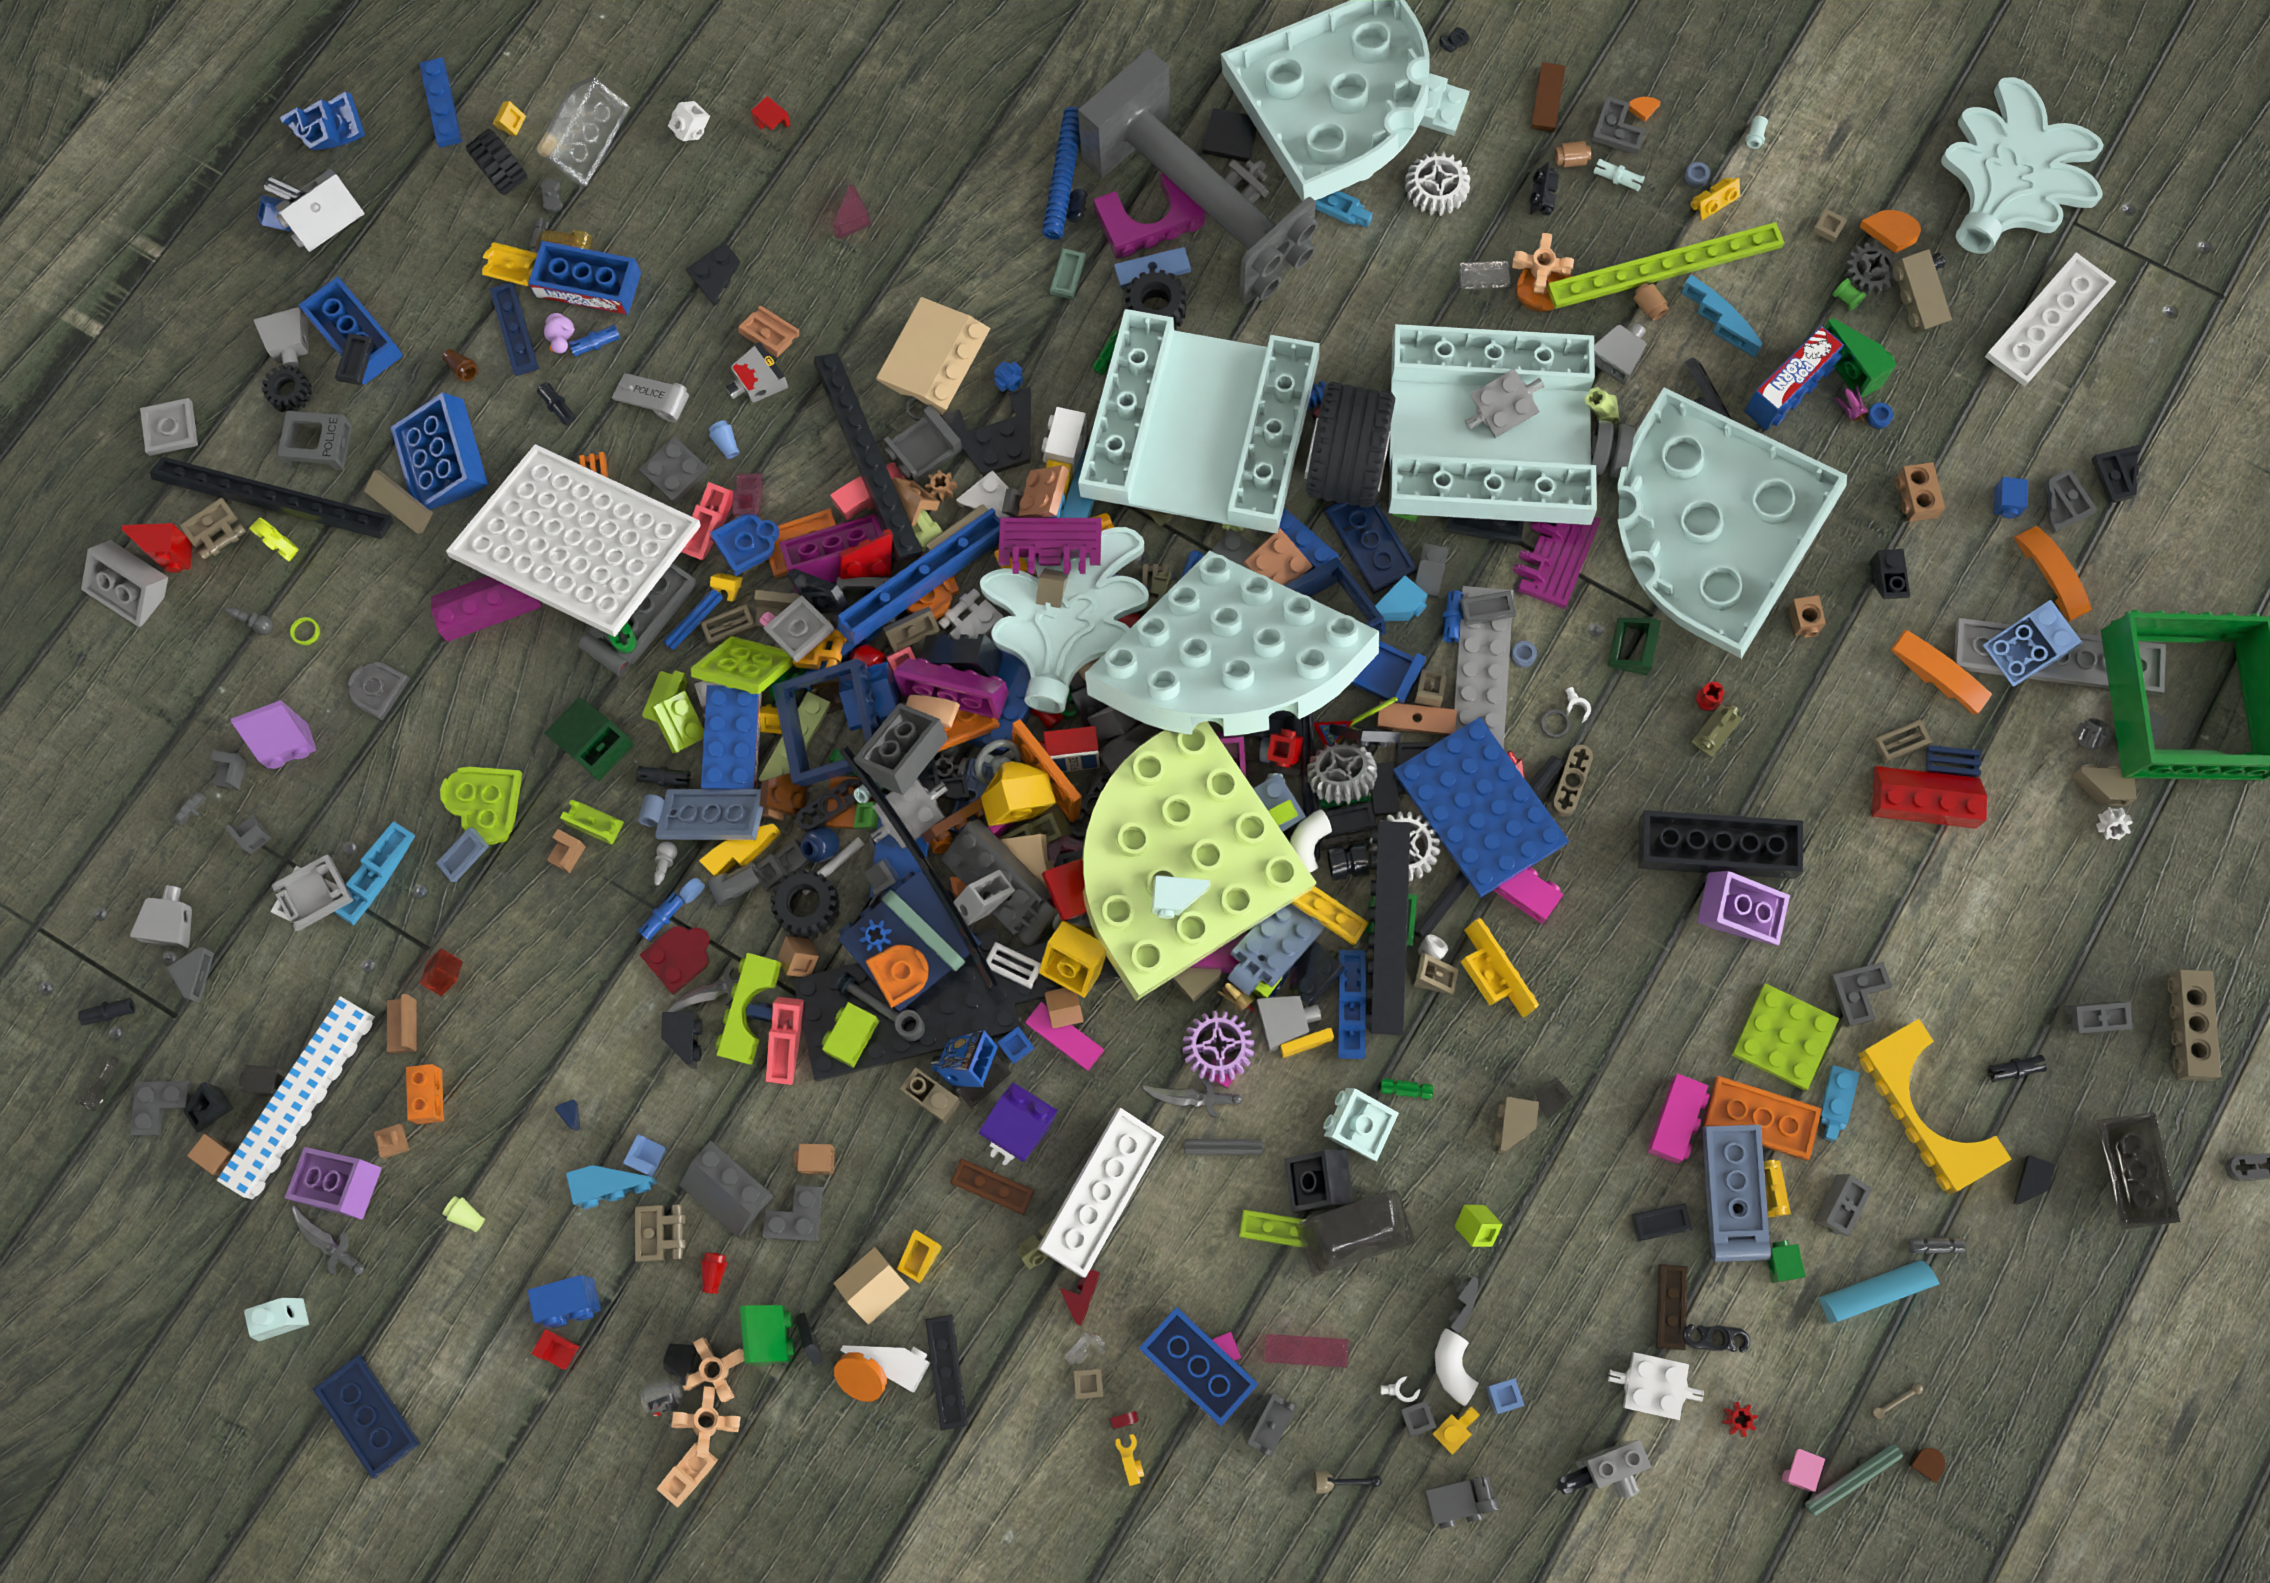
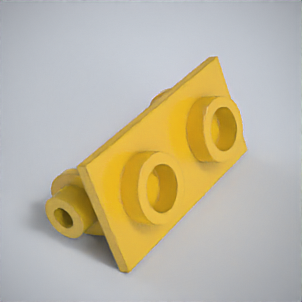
M1731 177L1723 178L1722 181L1710 187L1712 194L1706 190L1693 197V201L1690 204L1694 210H1700L1701 221L1740 197L1739 177L1734 180Z
M1780 1160L1764 1161L1768 1218L1791 1215Z

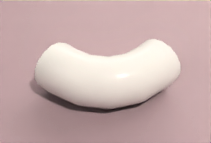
M1321 809L1302 820L1290 839L1291 846L1309 872L1319 868L1314 856L1316 843L1322 837L1332 832L1330 822Z
M1445 1328L1435 1351L1436 1373L1444 1390L1465 1407L1474 1394L1479 1382L1472 1379L1465 1372L1462 1364V1357L1469 1343L1461 1336Z

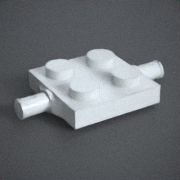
M1632 1352L1630 1367L1626 1373L1609 1370V1375L1619 1378L1608 1376V1382L1624 1384L1625 1397L1623 1408L1680 1420L1682 1405L1686 1398L1702 1402L1703 1397L1693 1395V1393L1704 1396V1390L1688 1387L1687 1375L1689 1364Z

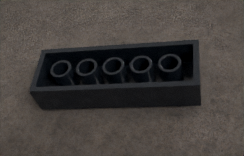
M1644 810L1639 817L1638 869L1697 873L1730 871L1742 876L1796 879L1803 872V821Z

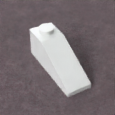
M843 1345L840 1350L845 1354L848 1352H859L864 1354L863 1358L867 1360L870 1358L874 1359L882 1367L887 1378L911 1392H915L931 1364L925 1360L927 1354L915 1347L909 1351L905 1348Z

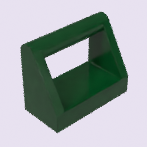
M1617 618L1608 666L1647 676L1652 668L1661 620L1653 618ZM1626 627L1646 631L1640 660H1619Z

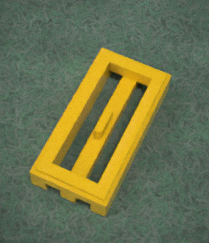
M1327 1028L1281 1044L1280 1052L1282 1058L1333 1042L1334 1035L1332 1029Z

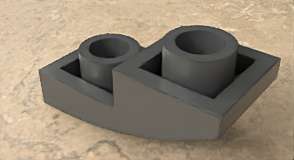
M1475 1276L1471 1277L1469 1281L1464 1278L1455 1290L1459 1294L1455 1300L1464 1307L1462 1310L1457 1307L1448 1319L1451 1325L1448 1329L1457 1335L1460 1334L1466 1325L1475 1304L1478 1290V1278Z

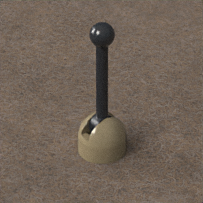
M1314 1471L1315 1494L1328 1493L1333 1489L1334 1485L1371 1484L1373 1487H1379L1381 1485V1478L1373 1476L1371 1479H1334L1327 1471Z

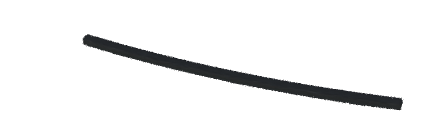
M848 746L844 749L842 748L839 751L882 809L930 882L964 940L988 987H996L998 982L980 947L928 859L872 777L855 763L854 758L856 756Z

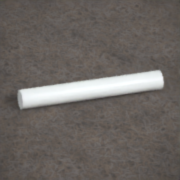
M857 837L823 866L817 874L821 873L827 878L865 844ZM804 890L802 892L805 895H807L810 892V890Z

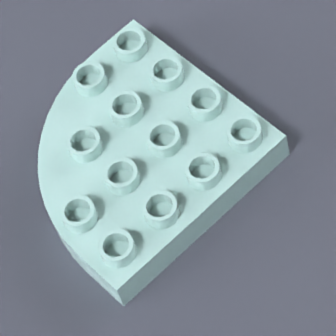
M1350 0L1221 53L1224 77L1302 201L1307 197H1312L1314 200L1321 199L1356 182L1370 178L1374 172L1386 165L1406 146L1416 132L1427 106L1429 95V50L1427 40L1419 21L1405 0Z
M1663 388L1634 436L1628 469L1627 467L1621 468L1618 481V525L1629 565L1640 586L1664 614L1696 636L1742 659L1847 486V475L1667 388Z
M1209 551L1085 673L1087 694L1136 720L1168 731L1192 735L1194 727L1205 721H1213L1223 727L1224 736L1269 730V716L1276 711H1290L1300 719L1337 697L1379 653V631L1355 620L1351 616L1329 608L1311 599L1309 596L1302 595L1270 580L1264 575L1230 561L1222 555Z

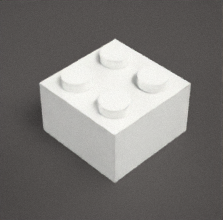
M1057 407L1055 415H1050L1049 437H1045L1043 440V462L1047 464V459L1071 463L1074 475L1088 435L1086 413Z

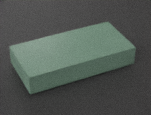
M1062 248L1050 287L1051 295L1074 299L1086 259V253Z

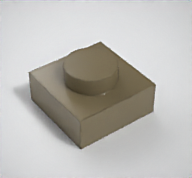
M1825 209L1813 232L1834 243L1845 226L1847 219Z
M1101 1369L1074 1371L1076 1399L1103 1397Z

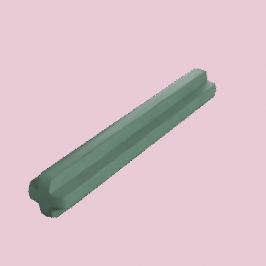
M1896 1445L1888 1446L1805 1503L1807 1510L1814 1516L1820 1514L1903 1457L1902 1452Z

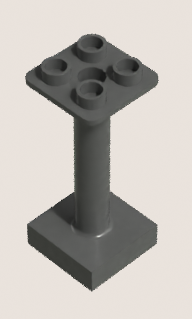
M1149 48L1078 109L1082 162L1101 179L1136 149L1248 250L1241 261L1240 300L1244 304L1249 303L1256 296L1262 301L1269 298L1280 285L1281 278L1279 275L1290 265L1296 270L1300 269L1313 256L1316 248L1311 242L1313 234L1318 227V222L1314 219L1316 201L1312 197H1307L1276 225L1164 125L1170 119L1169 66Z

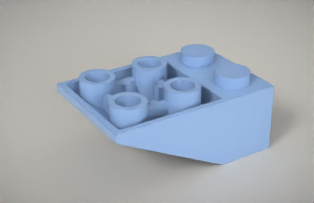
M2049 600L1983 644V646L2014 687L2083 645V642L2055 604Z

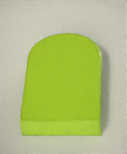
M1290 799L1268 811L1278 826L1298 817V813Z

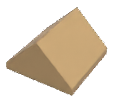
M876 1247L834 1282V1285L846 1302L868 1325L910 1289Z

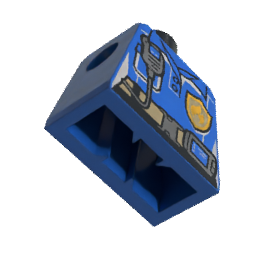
M985 1030L956 1037L946 1043L942 1056L932 1058L931 1066L951 1086L982 1087L998 1046Z

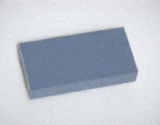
M468 828L436 864L451 882H456L484 853L489 845L475 828Z

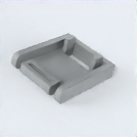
M327 854L272 884L275 892L286 888V890L276 894V897L289 921H297L292 925L295 931L304 929L354 901L334 862ZM331 872L339 889L333 892L330 891L323 878V875Z

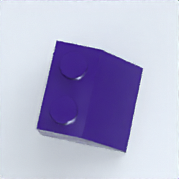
M1012 1083L996 1103L980 1129L979 1134L1017 1159L1025 1162L1049 1131L1058 1110L1017 1084Z

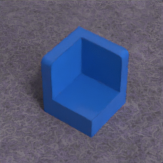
M264 195L261 196L257 219L261 225L286 231L291 230L289 226L284 228L276 218L279 212L275 206L283 200Z

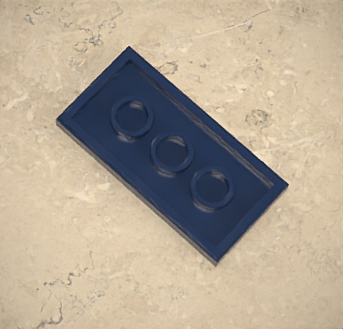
M1337 502L1324 509V514L1372 594L1399 582L1404 575L1409 577L1417 572L1415 564L1377 502L1370 508ZM1349 526H1352L1353 528H1355V529H1352V530L1347 531V532H1346V533H1347V536H1346L1345 532L1343 531L1344 528H1347V527H1349ZM1361 528H1363V530H1364V532L1362 533V535H1361V532H1360V530H1359V529H1361ZM1365 535L1369 542H1364L1363 538Z
M362 1355L354 1357L313 1388V1391L372 1479L377 1478L421 1444Z

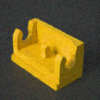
M493 242L491 247L484 253L483 258L488 259V263L482 268V275L528 286L538 253Z

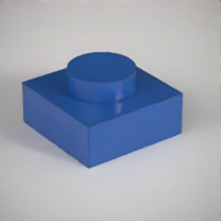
M1019 1026L997 1042L1013 1065L1035 1049Z

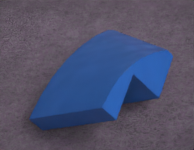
M346 91L328 102L319 100L304 110L296 107L280 117V120L293 130V133L301 138L312 150L341 146L365 136L352 94Z

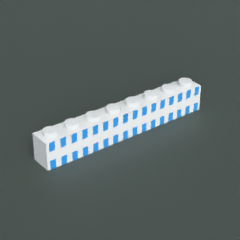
M341 996L339 997L217 1179L218 1182L242 1197L254 1199L255 1196H258L263 1191L266 1179L270 1173L279 1167L281 1163L280 1158L295 1143L296 1134L302 1126L309 1122L312 1110L317 1103H320L327 1094L326 1089L332 1080L338 1078L342 1071L341 1066L347 1058L354 1054L357 1049V1042L362 1035H365L370 1030L375 1016Z

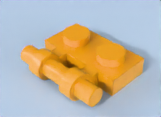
M838 629L834 630L797 663L794 660L792 663L797 668L817 670L820 669L822 661H827L826 668L840 664L842 646L846 644L847 639ZM828 641H833L831 650H825Z

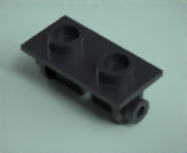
M1551 162L1546 163L1534 173V188L1529 200L1531 215L1537 210H1540L1545 216L1551 215V212L1554 211L1556 195L1548 191L1553 193L1557 191L1559 174L1557 169L1550 168Z

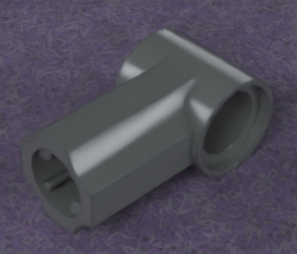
M750 862L730 874L725 873L710 879L708 885L717 906L725 907L736 902L739 899V895L762 884L763 877L756 865Z

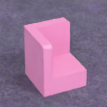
M1797 1449L1791 1469L1784 1471L1781 1481L1806 1491L1815 1492L1825 1459Z

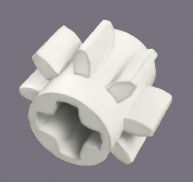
M2108 807V810L2104 811L2103 814H2098L2100 822L2096 826L2099 832H2103L2105 839L2113 838L2120 840L2126 833L2130 834L2128 825L2133 822L2130 815L2125 814L2123 808L2117 810Z

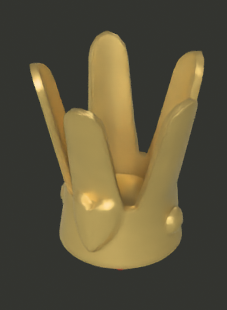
M1226 983L1225 987L1222 988L1224 993L1217 992L1234 1003L1236 1009L1240 1012L1246 1007L1254 1012L1250 1004L1256 998L1252 993L1248 996L1241 989L1238 991L1230 983Z

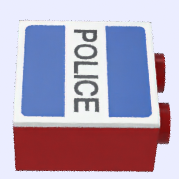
M1096 726L1044 732L1045 740L1040 741V745L1062 772L1100 768Z

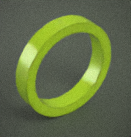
M308 617L297 619L290 629L292 639L299 645L314 643L320 634L319 625ZM302 622H311L315 625V634L307 641H299L295 637V629Z

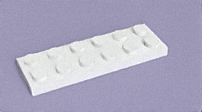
M2075 253L1985 357L2025 387L2106 295L2116 281L2078 253Z
M1117 1108L1040 1243L1038 1250L1080 1277L1085 1278L1164 1136L1122 1108Z

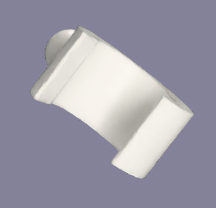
M1570 687L1566 689L1569 701L1566 714L1568 716L1575 705L1583 707L1585 710V715L1582 719L1583 723L1590 715L1591 706L1587 700L1579 698L1574 688Z
M1407 1377L1400 1378L1395 1384L1380 1386L1381 1395H1396L1402 1402H1412L1417 1399L1420 1389L1410 1398L1403 1397L1399 1387Z

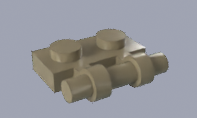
M220 498L180 525L195 547L204 542L206 547L198 551L204 560L212 554L216 556L221 552L220 549L231 542L234 544L240 540L239 537L247 532L242 524L232 529L230 525L237 521L238 518L223 498ZM223 530L225 532V534L217 540L213 541L211 539V537H213L220 531Z
M663 1205L635 1207V1262L665 1261V1250L672 1249V1260H683V1249L686 1246L685 1240H683L685 1215H682V1205H672L671 1216H664ZM664 1225H672V1240H664Z

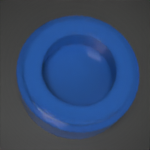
M1882 402L1873 404L1868 410L1869 413L1866 414V420L1869 425L1877 429L1887 427L1893 419L1892 408Z

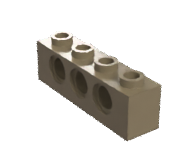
M2179 970L2171 974L2168 980V991L2172 995L2170 1017L2174 1022L2172 1044L2176 1049V1057L2173 1063L2174 1070L2177 1073L2178 1080L2213 1081L2221 1078L2213 971ZM2187 994L2194 998V1005L2188 1001ZM2189 1020L2196 1024V1031L2190 1028ZM2191 1046L2197 1049L2198 1058L2192 1054Z

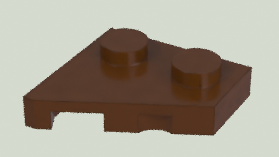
M790 773L763 780L761 783L759 806L796 818L799 810L805 807L807 786L803 787L793 784Z

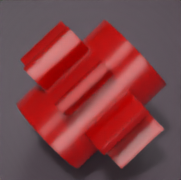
M1733 1402V1410L1723 1409L1727 1417L1721 1423L1728 1424L1730 1427L1728 1434L1733 1435L1739 1430L1740 1436L1746 1437L1747 1429L1756 1431V1427L1752 1424L1753 1419H1757L1758 1415L1751 1414L1749 1411L1751 1409L1750 1404L1740 1408L1739 1402ZM1744 1416L1745 1421L1741 1422V1424L1735 1423V1418Z

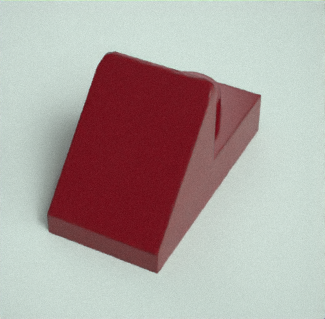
M1091 1269L1085 1278H1080L1077 1289L1082 1290L1080 1295L1059 1288L1075 1323L1081 1327L1101 1275L1100 1272Z

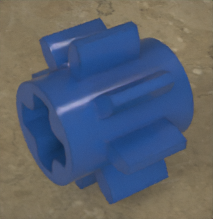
M1015 361L1012 364L1002 362L994 371L995 385L1002 392L1006 389L1011 392L1017 390L1024 380L1022 377L1023 373L1021 372L1023 369Z
M870 919V927L867 929L864 927L860 928L865 933V937L859 939L860 943L867 941L869 944L867 951H870L872 947H877L878 951L882 952L881 945L883 943L891 944L890 940L886 939V935L890 934L892 930H884L882 928L884 926L883 920L879 925H874ZM877 929L880 930V936L883 937L882 940L877 939L875 942H871L869 932H875Z

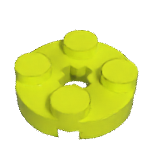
M261 517L249 527L258 537L264 536L262 541L272 550L279 548L278 553L288 561L299 551L288 538L281 535L276 528Z

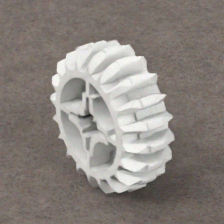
M1434 151L1431 157L1424 154L1422 160L1417 158L1414 161V165L1409 167L1405 178V190L1408 192V200H1413L1414 207L1421 206V212L1428 209L1430 210V215L1434 214V211H1438L1441 216L1444 210L1451 213L1453 207L1459 209L1461 202L1466 200L1467 193L1470 190V176L1467 175V167H1462L1461 160L1454 162V155L1447 158L1444 152L1441 156H1437Z
M1398 812L1397 820L1392 815H1388L1387 821L1410 822V830L1413 831L1410 833L1409 861L1415 863L1409 865V881L1413 880V873L1419 879L1422 878L1423 871L1427 873L1431 871L1429 864L1435 865L1437 862L1434 856L1439 855L1440 849L1434 846L1439 845L1440 840L1432 838L1436 834L1433 829L1427 830L1430 826L1428 821L1424 824L1420 823L1422 820L1421 815H1418L1416 820L1411 819L1412 812H1408L1406 818H1403L1402 812ZM1420 837L1423 839L1426 847L1424 857L1419 855V850L1415 845ZM1371 838L1370 844L1375 847L1370 848V854H1377V843H1372Z

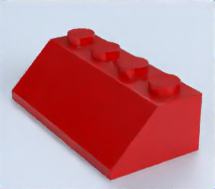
M1875 766L1872 817L1977 829L1987 821V793L1981 779L1977 777Z

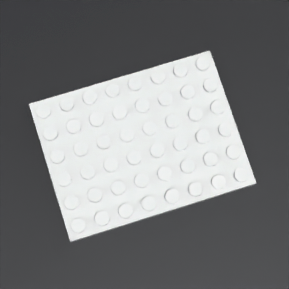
M535 444L446 552L450 558L615 637L701 525L698 519Z

